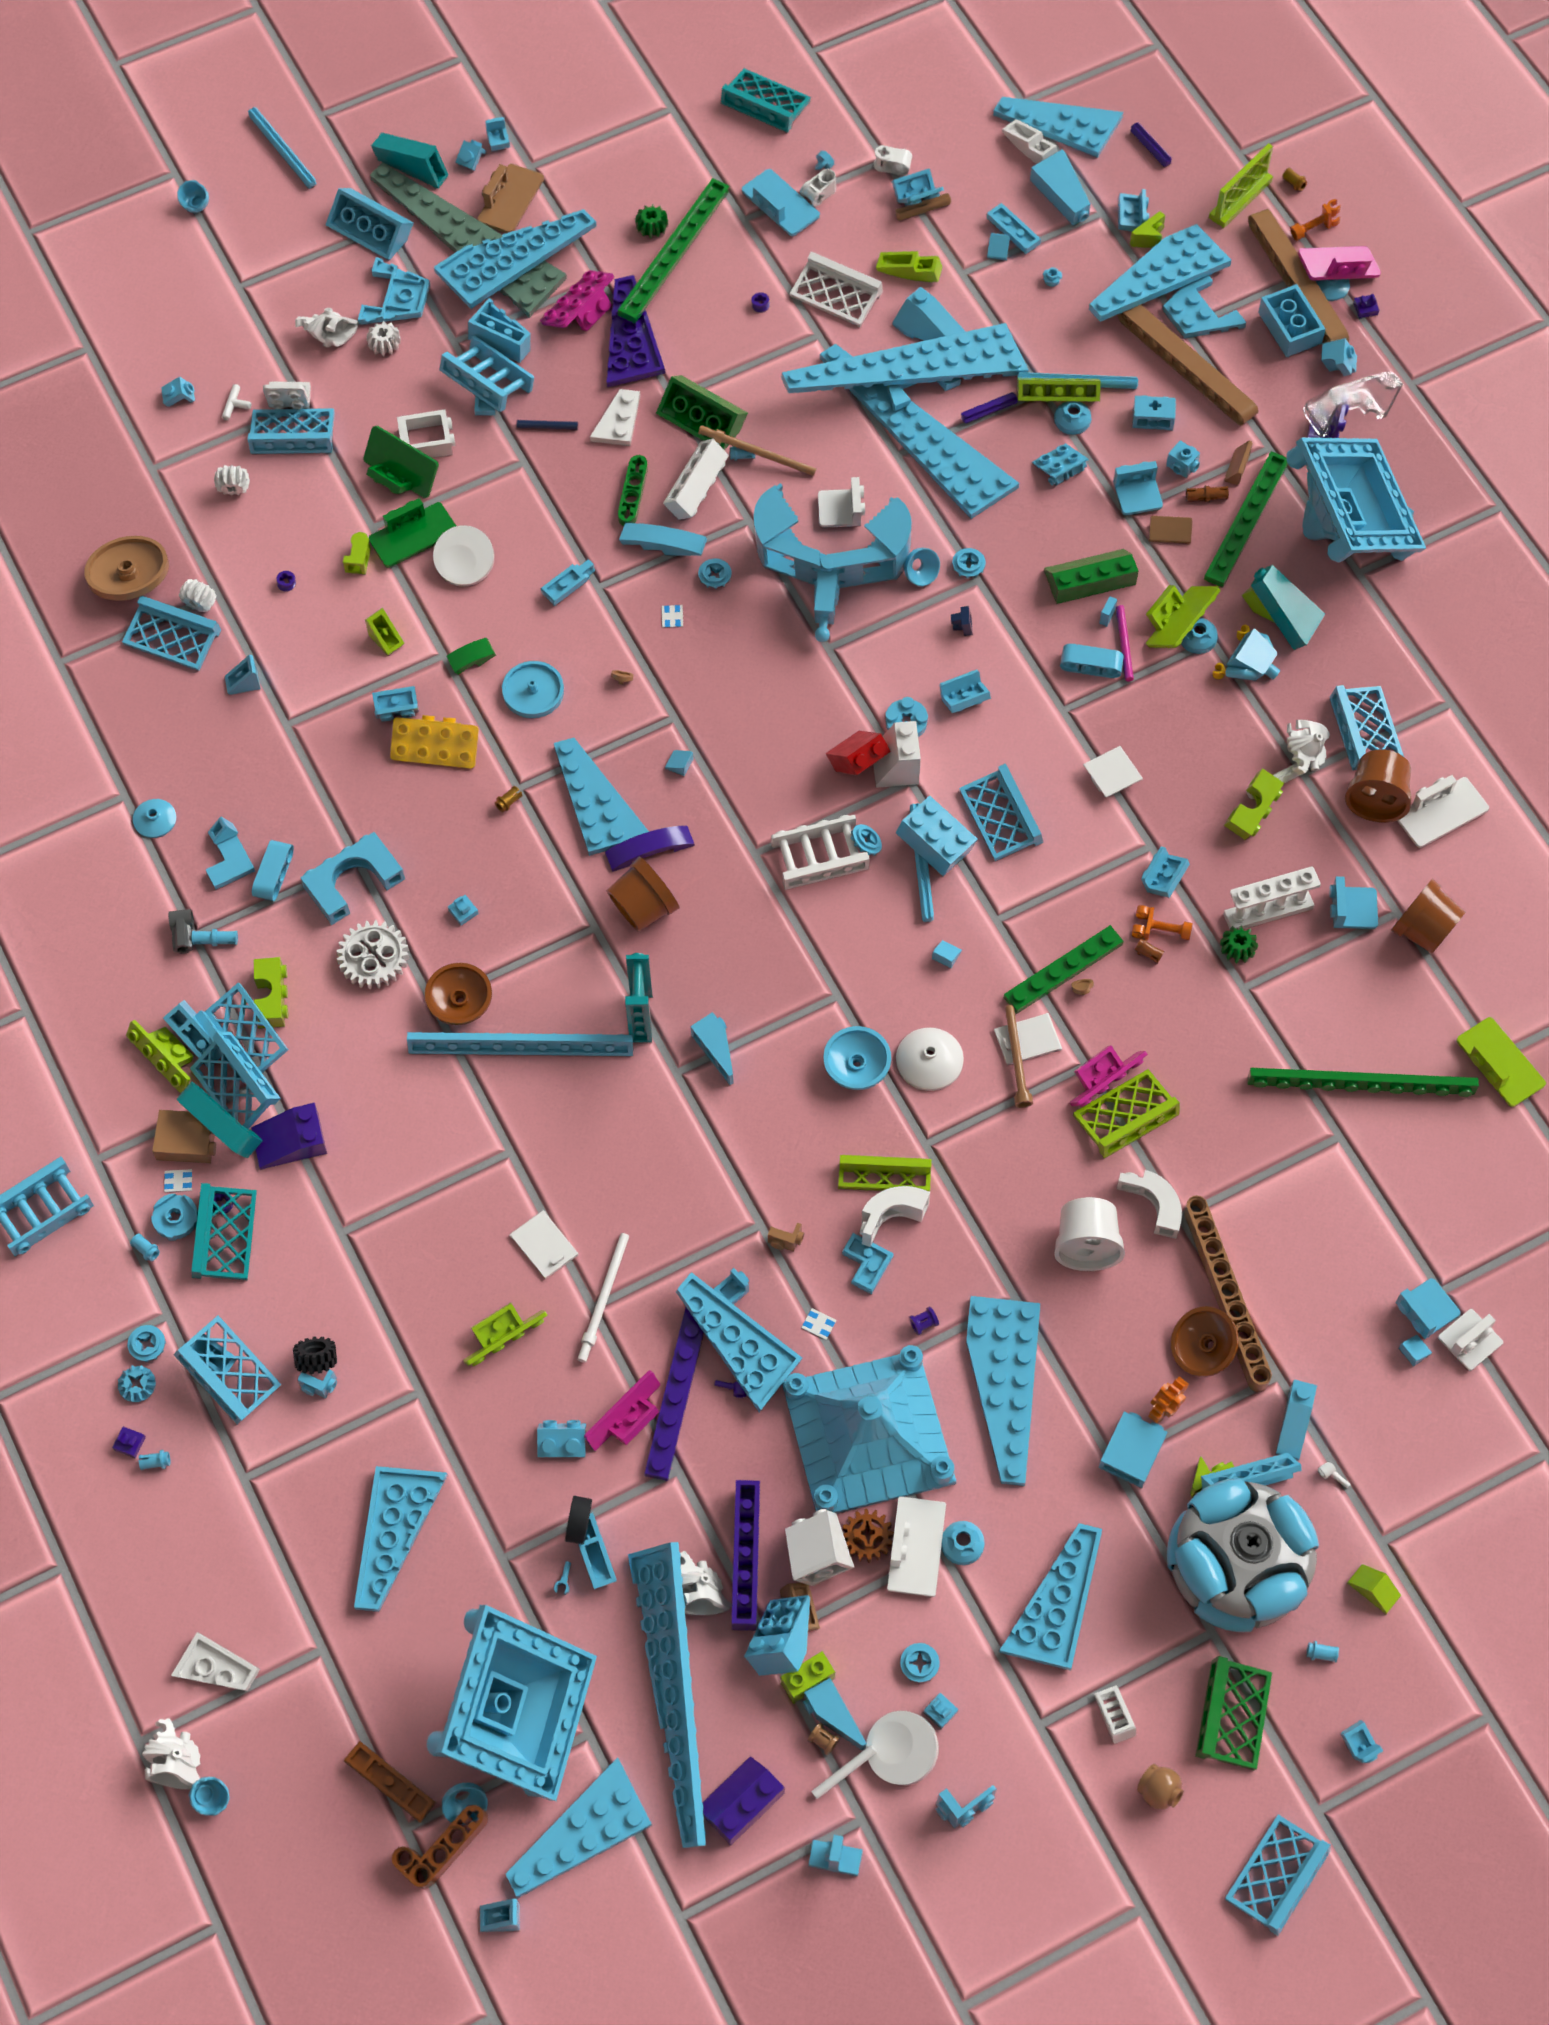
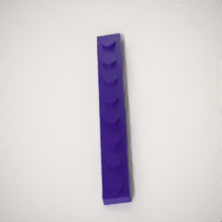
M685 1307L645 1470L646 1477L665 1481L669 1480L704 1332L687 1307Z

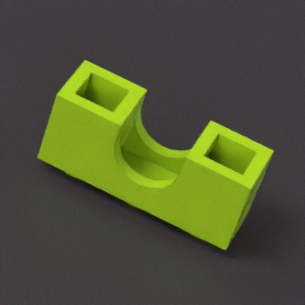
M1262 768L1256 773L1246 789V792L1251 794L1256 801L1255 808L1250 809L1240 803L1234 808L1224 826L1244 840L1251 835L1254 837L1261 828L1259 822L1262 818L1266 819L1272 810L1269 806L1273 801L1276 802L1283 793L1281 787L1284 782Z
M280 957L253 959L254 981L257 989L268 988L272 990L267 997L254 999V1003L273 1028L285 1027V1018L289 1017L288 1006L284 1005V998H288L287 985H284V978L288 977L287 966L282 964ZM257 1025L258 1029L265 1028L264 1026Z

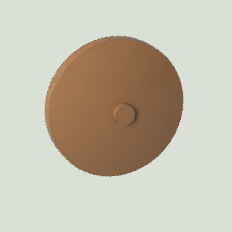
M126 536L109 541L93 552L85 565L84 574L89 588L97 596L115 601L130 600L149 593L164 580L168 573L169 560L164 547L156 540L144 536Z

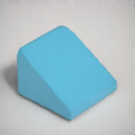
M991 233L987 258L1007 260L1010 236Z
M674 750L665 769L685 776L694 759L693 752Z
M219 817L208 831L215 844L221 843L239 833L234 824L223 817Z
M942 940L934 949L932 959L952 968L962 950Z
M1418 1335L1407 1339L1399 1346V1350L1413 1367L1432 1354Z

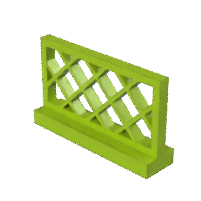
M1268 143L1219 191L1217 206L1209 213V219L1225 228L1272 182L1273 176L1268 173L1273 150L1271 144Z
M1147 1069L1073 1112V1116L1099 1147V1153L1105 1159L1180 1115V1102L1175 1096L1171 1097L1150 1070ZM1148 1078L1152 1083L1151 1089L1138 1087L1139 1082ZM1123 1091L1134 1092L1132 1100L1120 1098V1093ZM1137 1092L1150 1094L1148 1102L1135 1100ZM1153 1095L1163 1096L1166 1100L1161 1104L1151 1103ZM1106 1101L1115 1103L1113 1111L1101 1109V1105ZM1118 1103L1131 1105L1130 1112H1118ZM1134 1106L1147 1108L1146 1113L1142 1115L1132 1114ZM1087 1112L1095 1113V1122L1084 1120L1082 1115ZM1099 1114L1112 1116L1111 1124L1099 1123ZM1115 1117L1128 1119L1127 1124L1124 1126L1114 1125ZM1096 1128L1109 1130L1108 1135L1101 1139L1095 1132Z

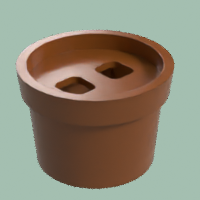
M1372 750L1365 753L1359 760L1355 776L1350 781L1345 794V802L1348 808L1357 816L1373 822H1394L1405 817L1411 808V791L1409 789L1411 765L1408 760L1399 753L1390 750Z
M640 856L630 864V869L606 890L620 913L638 932L665 914L670 915L680 909L677 900L663 880Z
M1433 878L1391 929L1395 934L1400 937L1404 935L1431 954L1466 913L1440 889L1442 886Z

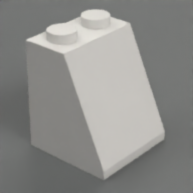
M916 721L894 723L883 735L891 752L873 764L876 788L919 784L921 757Z
M827 1509L818 1510L813 1513V1517L795 1520L792 1522V1526L785 1529L792 1576L795 1581L813 1586L854 1568L836 1513Z

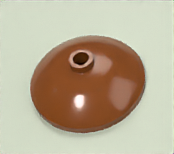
M452 963L441 967L430 977L425 988V1001L431 1014L441 1022L450 1025H464L477 1020L487 1011L492 1000V987L487 975L478 967L468 963ZM459 998L464 999V1000H463L462 1002H460V1003H459V1002H456L457 999H459Z
M1202 1306L1188 1311L1176 1323L1171 1336V1351L1176 1363L1187 1373L1198 1377H1209L1222 1372L1230 1365L1238 1349L1239 1338L1236 1325L1229 1315L1214 1307ZM1213 1341V1346L1209 1348L1208 1344Z

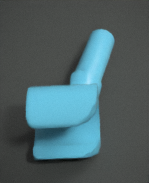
M565 1562L561 1579L554 1585L556 1593L561 1584L566 1585L565 1595L570 1591L567 1581L571 1562Z

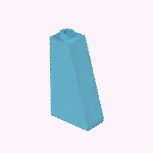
M1063 149L1031 167L1030 181L1073 226L1079 222H1084L1089 217L1090 202Z

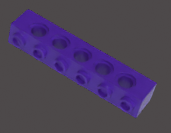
M736 1480L732 1630L756 1631L760 1481Z

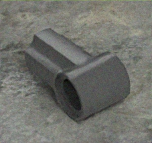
M192 909L169 911L168 918L172 931L173 950L180 954L189 953L193 950L192 929L194 928Z

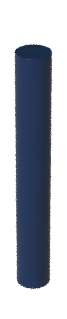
M517 420V428L578 430V422Z

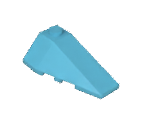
M922 287L905 300L892 322V325L907 337L912 339L916 337L924 341L966 332L938 300Z

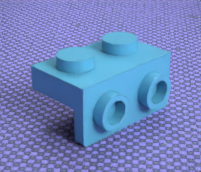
M1142 189L1139 195L1119 194V230L1133 231L1149 219V213H1146L1149 204V197H1146V189Z
M973 670L939 684L942 702L951 713L962 711L965 708L991 699L990 691L981 682L978 670Z
M1161 846L1142 875L1141 880L1146 891L1170 898L1190 863L1186 858L1169 855L1166 847Z
M545 1420L543 1423H540L537 1428V1457H585L586 1439L584 1435L586 1434V1424L581 1423L579 1420H569L567 1423Z

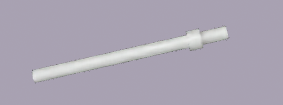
M620 1234L588 1330L583 1334L581 1340L582 1347L577 1358L582 1363H586L591 1347L595 1345L597 1339L596 1332L629 1239L628 1234Z

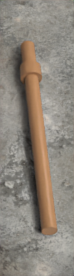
M702 425L700 426L698 433L713 438L717 443L721 444L723 442L806 474L815 475L817 468L724 434V431L718 429L715 431Z

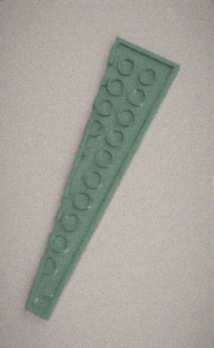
M383 162L370 174L371 180L392 196L398 204H402L407 208V211L412 216L415 215L421 224L430 228L433 234L455 253L465 246L471 244L476 246L483 244L484 240L490 239L492 241L502 237V234ZM543 261L502 288L500 292L504 296L507 295L513 301V304L530 318L567 279L566 273Z

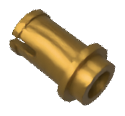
M1287 168L1284 171L1282 178L1293 185L1294 190L1302 191L1307 186L1306 177L1298 175L1291 168Z
M513 786L502 797L498 796L496 798L495 806L501 812L508 811L510 806L523 796L522 792L516 793L519 791V788Z

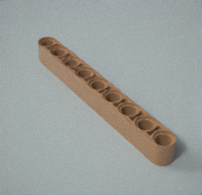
M1265 209L1249 215L1248 224L1251 231L1286 286L1291 287L1296 284L1299 286L1326 330L1323 344L1344 338L1349 343V334L1316 281L1309 278L1298 253L1271 211Z
M1138 305L1117 315L1119 321L1235 423L1242 426L1258 414L1257 405L1145 307Z
M1192 1196L1188 1199L1184 1211L1187 1224L1219 1309L1233 1320L1238 1333L1245 1332L1249 1336V1338L1243 1339L1238 1335L1239 1342L1236 1354L1249 1388L1255 1392H1262L1266 1390L1272 1377L1270 1367L1209 1206L1202 1196ZM1196 1206L1200 1208L1201 1211L1194 1212L1191 1210L1190 1207ZM1205 1227L1209 1232L1202 1233L1198 1228ZM1206 1248H1214L1217 1253L1210 1254ZM1214 1269H1222L1225 1274L1218 1275ZM1222 1290H1230L1233 1295L1226 1296L1222 1293ZM1230 1311H1237L1241 1316L1233 1317ZM1246 1354H1254L1257 1360H1249ZM1261 1375L1264 1377L1265 1381L1258 1382L1257 1380H1255L1254 1376Z

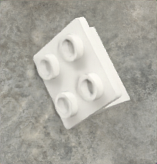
M1469 1309L1438 1336V1339L1468 1371H1472L1504 1343L1492 1329L1496 1320L1490 1314L1482 1319L1473 1309Z

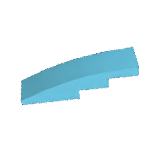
M625 523L619 540L622 545H641L643 550H662L664 555L701 556L707 538L706 536L665 526Z

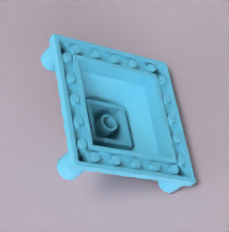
M1300 438L1296 441L1297 445L1287 452L1286 460L1290 467L1301 469L1306 465L1308 470L1309 500L1304 511L1303 534L1307 539L1313 541L1323 539L1334 540L1328 546V556L1331 560L1340 563L1354 553L1391 552L1395 559L1403 561L1415 552H1422L1426 549L1378 439Z
M908 1345L898 1355L805 1377L803 1374L793 1373L783 1382L782 1386L815 1511L827 1509L837 1514L898 1499L900 1496L906 1497L956 1484L954 1463L948 1455L922 1363L923 1353L917 1346Z
M480 1605L479 1609H471L464 1616V1627L467 1632L473 1634V1637L468 1647L467 1657L462 1667L460 1680L456 1687L444 1731H434L429 1735L427 1750L432 1756L449 1757L520 1787L530 1797H542L549 1801H556L597 1656L492 1607Z

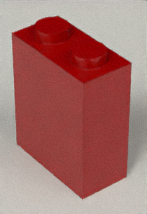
M859 730L825 754L835 772L858 775L891 751L881 733Z

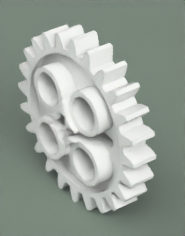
M375 920L374 924L370 926L369 922L366 921L365 927L358 923V930L355 931L350 928L351 935H343L345 942H339L341 949L336 951L339 956L337 962L340 965V971L344 972L346 979L350 978L352 984L358 981L360 988H362L367 983L369 989L372 988L373 984H376L379 989L381 982L388 986V979L391 978L397 981L396 973L403 975L401 967H407L405 960L409 959V954L407 953L409 948L406 944V938L402 937L401 931L395 932L394 925L387 928V923L384 921L379 926L377 920ZM372 939H379L377 942H370ZM360 942H364L367 945L368 949ZM356 952H362L358 956H353ZM387 953L393 954L390 957H384ZM372 966L376 967V968H375L374 970H372V971H368V970H367L369 967H372Z

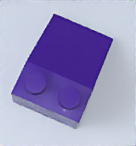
M315 1102L291 1108L251 1127V1130L262 1139L261 1144L256 1148L260 1170L327 1154Z

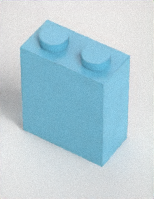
M1123 1412L1098 1468L1143 1488L1168 1432L1157 1423L1152 1422L1150 1424L1142 1420V1417L1136 1413Z

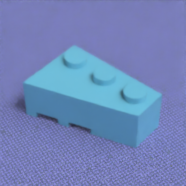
M490 298L468 321V340L476 336L504 356L519 363L530 352L531 333L515 319L511 320L502 308L498 309Z

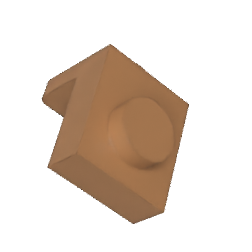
M797 1222L793 1234L770 1227L768 1243L776 1249H787L794 1252L796 1245L800 1246L805 1233L802 1232V1224Z

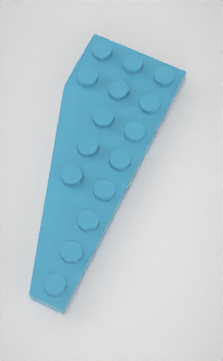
M583 209L561 216V219L549 222V220L544 221L542 225L534 228L528 226L503 234L499 239L492 241L487 239L483 241V244L476 246L471 244L463 247L434 266V272L472 309L597 227L596 221Z
M1195 224L1163 238L1089 304V310L1100 322L1227 268L1231 266L1232 260Z
M971 1296L966 1345L976 1378L1001 1484L1025 1486L1041 1303Z

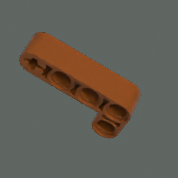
M477 1805L467 1806L422 1857L412 1848L401 1846L395 1849L392 1854L393 1865L416 1887L430 1888L486 1826L488 1822L487 1812ZM473 1812L478 1814L479 1821L477 1823L472 1821L473 1818L470 1816ZM464 1823L468 1825L467 1827L471 1828V1831L469 1832V1830L461 1826V1824ZM461 1830L463 1839L460 1843L454 1844L452 1836L454 1832ZM443 1849L446 1853V1858L442 1863L438 1864L435 1860V1855L439 1850ZM404 1852H409L410 1862L402 1866L400 1857ZM426 1869L429 1874L428 1879L424 1883H420L418 1874L421 1870Z

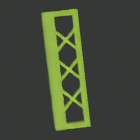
M840 1155L838 1189L884 1191L893 1187L910 1186L930 1192L932 1159ZM844 1172H853L858 1179L853 1183L843 1182ZM870 1173H876L881 1180L876 1184H872L865 1178ZM893 1174H897L904 1181L899 1185H893L888 1178ZM916 1175L926 1176V1186H916L911 1179Z

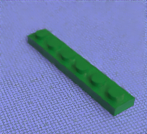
M1109 925L1004 993L1003 998L1009 1005L1014 1007L1015 1013L1018 1014L1121 947L1124 941L1112 926Z

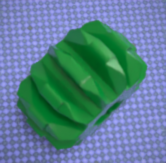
M653 204L651 207L645 205L643 209H638L635 217L638 232H641L643 237L649 235L650 239L654 235L659 238L660 233H665L669 225L666 211L662 210L661 206L655 208Z
M1242 925L1238 930L1232 926L1230 931L1223 933V938L1220 940L1222 954H1227V961L1234 958L1236 964L1239 962V959L1246 963L1248 957L1253 958L1255 956V951L1258 948L1256 935H1251V928L1245 931Z

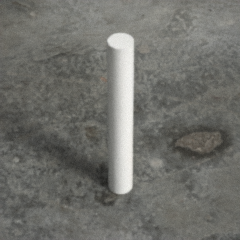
M871 1745L813 1789L812 1793L817 1799L820 1798L877 1752Z

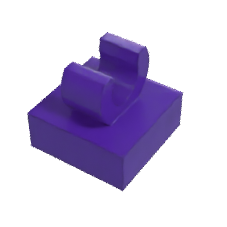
M1374 293L1354 298L1353 304L1359 319L1379 314L1380 310Z
M123 1426L112 1448L117 1452L136 1458L146 1437L142 1433Z

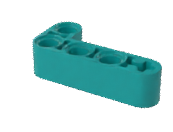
M190 1082L178 1096L177 1101L236 1154L249 1158L261 1144L262 1139L257 1134L242 1126L194 1082Z

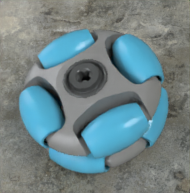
M1239 1478L1216 1482L1198 1492L1188 1502L1187 1511L1182 1512L1174 1523L1167 1546L1168 1568L1173 1571L1172 1574L1184 1598L1191 1606H1195L1194 1613L1207 1623L1227 1631L1252 1632L1254 1627L1260 1628L1275 1623L1290 1611L1296 1610L1307 1597V1590L1313 1580L1316 1569L1317 1552L1315 1550L1319 1548L1315 1528L1304 1509L1289 1495L1282 1496L1280 1492L1258 1483L1244 1482Z

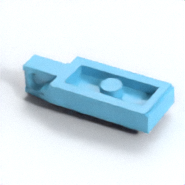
M589 559L580 566L572 564L541 588V593L554 606L590 579V575L595 571L594 564Z

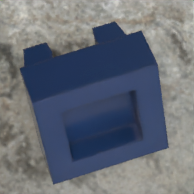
M969 606L961 607L960 613L951 614L953 631L963 630L964 636L973 635L972 615Z

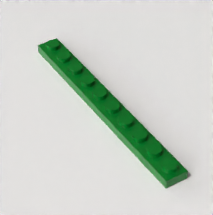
M714 178L711 179L618 309L619 316L633 323L637 322L728 194L729 185Z
M1251 1067L1248 1074V1085H1254L1258 1088L1276 1086L1280 1089L1299 1087L1303 1090L1322 1088L1325 1091L1345 1089L1348 1092L1367 1090L1371 1093L1390 1091L1393 1094L1413 1092L1416 1095L1436 1093L1438 1096L1458 1094L1461 1097H1469L1475 1095L1479 1087V1078Z

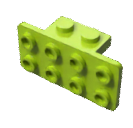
M1169 585L1146 613V616L1156 629L1146 642L1149 648L1178 647L1187 633L1193 629L1198 619L1204 615L1209 605L1215 601L1216 596L1220 592L1219 587L1192 586L1181 596L1175 585Z
M1492 1017L1484 1019L1458 1036L1456 1040L1458 1045L1510 1107L1517 1106L1545 1087L1546 1081Z

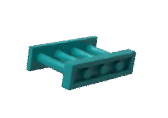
M633 953L632 955H626L630 996H625L629 1035H633V1042H652L649 998H653L649 955Z

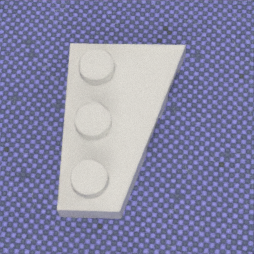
M624 389L618 391L591 434L590 442L631 446L640 401V391Z
M197 1632L171 1676L248 1691L260 1669Z

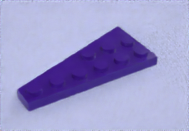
M634 275L615 279L607 387L665 374V367L646 309L636 323L618 315V309L637 284Z

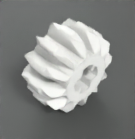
M384 321L381 325L375 322V327H369L366 339L370 350H373L375 355L379 353L383 357L385 353L392 355L393 350H398L399 344H401L399 330L397 327H394L392 322L388 325Z
M224 465L223 468H217L214 483L217 491L223 492L224 495H240V493H245L248 489L250 478L247 470L241 468V466Z
M188 579L182 585L179 597L186 606L199 612H208L215 603L216 594L213 589L209 588V585H205L196 579Z

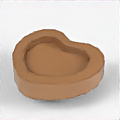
M611 671V677L619 681V684L633 680L634 675L630 672Z
M1092 979L1074 981L1071 984L1072 990L1076 994H1088L1094 986V982Z

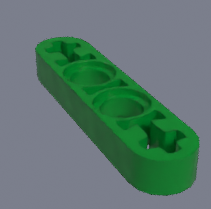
M642 455L633 456L628 464L618 509V521L622 526L625 523H636L648 471L647 459ZM640 463L639 472H636V466ZM632 479L640 481L636 486L631 485L629 482ZM629 496L637 498L632 503L627 502L625 499ZM627 509L630 510L628 519L624 518L626 517Z

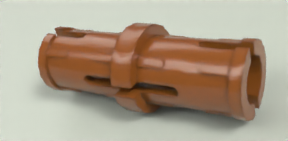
M1209 485L1204 486V488H1186V501L1205 500V502H1210V500H1228L1229 489L1228 486L1210 487Z

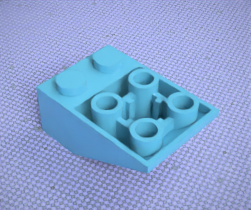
M809 1595L769 1601L744 1656L759 1676L799 1671L807 1653Z

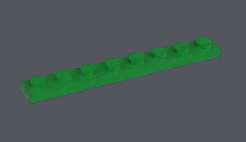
M1272 451L1270 452L1204 576L1205 581L1222 588L1224 587L1288 466L1287 457Z

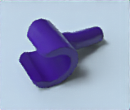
M715 1380V1386L734 1390V1397L745 1398L747 1396L738 1381L727 1383Z

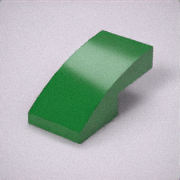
M483 638L458 648L448 654L447 658L454 672L459 675L474 664L481 666L495 657L496 654L488 638Z

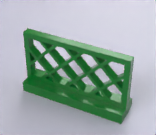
M1217 1656L1211 1661L1195 1757L1202 1759L1210 1758L1251 1770L1257 1769L1273 1672L1228 1661V1658ZM1229 1668L1238 1670L1243 1678L1235 1685H1233L1228 1677ZM1254 1675L1265 1677L1263 1688L1258 1691L1249 1679ZM1244 1681L1253 1693L1245 1700L1242 1699L1235 1688ZM1230 1690L1239 1702L1231 1709H1229L1224 1701L1225 1694ZM1253 1697L1260 1704V1710L1255 1715L1251 1713L1245 1703ZM1240 1705L1249 1717L1241 1724L1238 1723L1231 1712ZM1225 1715H1228L1235 1728L1227 1733L1224 1732L1220 1725V1720ZM1249 1721L1256 1728V1735L1251 1739H1248L1241 1726ZM1235 1730L1239 1732L1245 1742L1236 1749L1228 1738V1735ZM1221 1739H1224L1231 1750L1226 1755L1215 1753L1216 1744ZM1247 1745L1252 1753L1251 1762L1243 1761L1237 1751Z

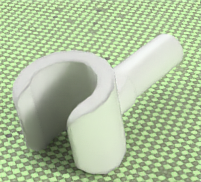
M1326 1462L1317 1469L1324 1479L1332 1476L1344 1487L1348 1488L1350 1486V1483L1336 1472V1468L1332 1463Z

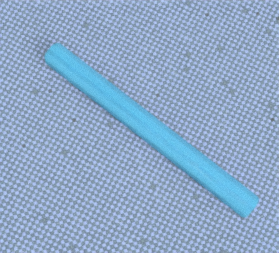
M256 107L249 109V117L308 188L315 186L316 179Z
M1019 372L1017 378L1099 379L1101 381L1100 388L1136 389L1138 387V377L1029 372Z
M911 804L910 813L920 804ZM914 850L922 920L924 922H931L934 920L928 862Z

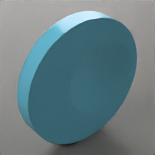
M540 661L523 662L513 667L506 674L502 684L503 699L507 707L521 717H544L556 710L562 702L564 696L562 677L553 666Z

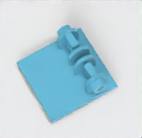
M1065 443L1053 451L1041 455L1038 459L1032 461V464L1050 475V478H1048L1049 483L1057 486L1061 482L1068 480L1069 476L1073 477L1084 471L1085 467H1087L1086 461H1088V458Z

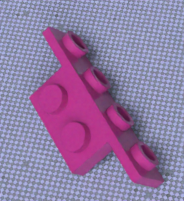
M1112 1045L1107 1046L1074 1071L1086 1090L1069 1103L1071 1106H1086L1092 1101L1091 1097L1093 1095L1105 1092L1109 1088V1083L1113 1080L1116 1082L1125 1077V1071L1131 1067L1134 1069L1144 1062L1142 1059L1148 1054L1146 1051H1138L1122 1062Z
M647 1371L584 1435V1438L594 1451L611 1435L627 1445L659 1413L657 1407L647 1401L660 1387V1382L652 1371Z

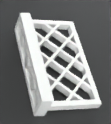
M811 251L806 266L789 294L794 299L861 327L877 297L880 298L883 288L881 281ZM811 269L818 272L819 277L808 280L807 274ZM832 278L836 281V285L825 287L823 280ZM821 281L823 289L812 292L810 284ZM808 286L810 293L804 295L797 293L799 288ZM851 286L854 292L843 295L841 288ZM839 289L841 296L830 299L828 292ZM825 293L827 301L821 303L815 301L814 296ZM865 293L871 295L869 301L861 303L859 295ZM856 296L858 304L847 307L845 300ZM843 301L845 308L840 310L833 309L832 304ZM860 308L862 314L859 319L850 315V311Z

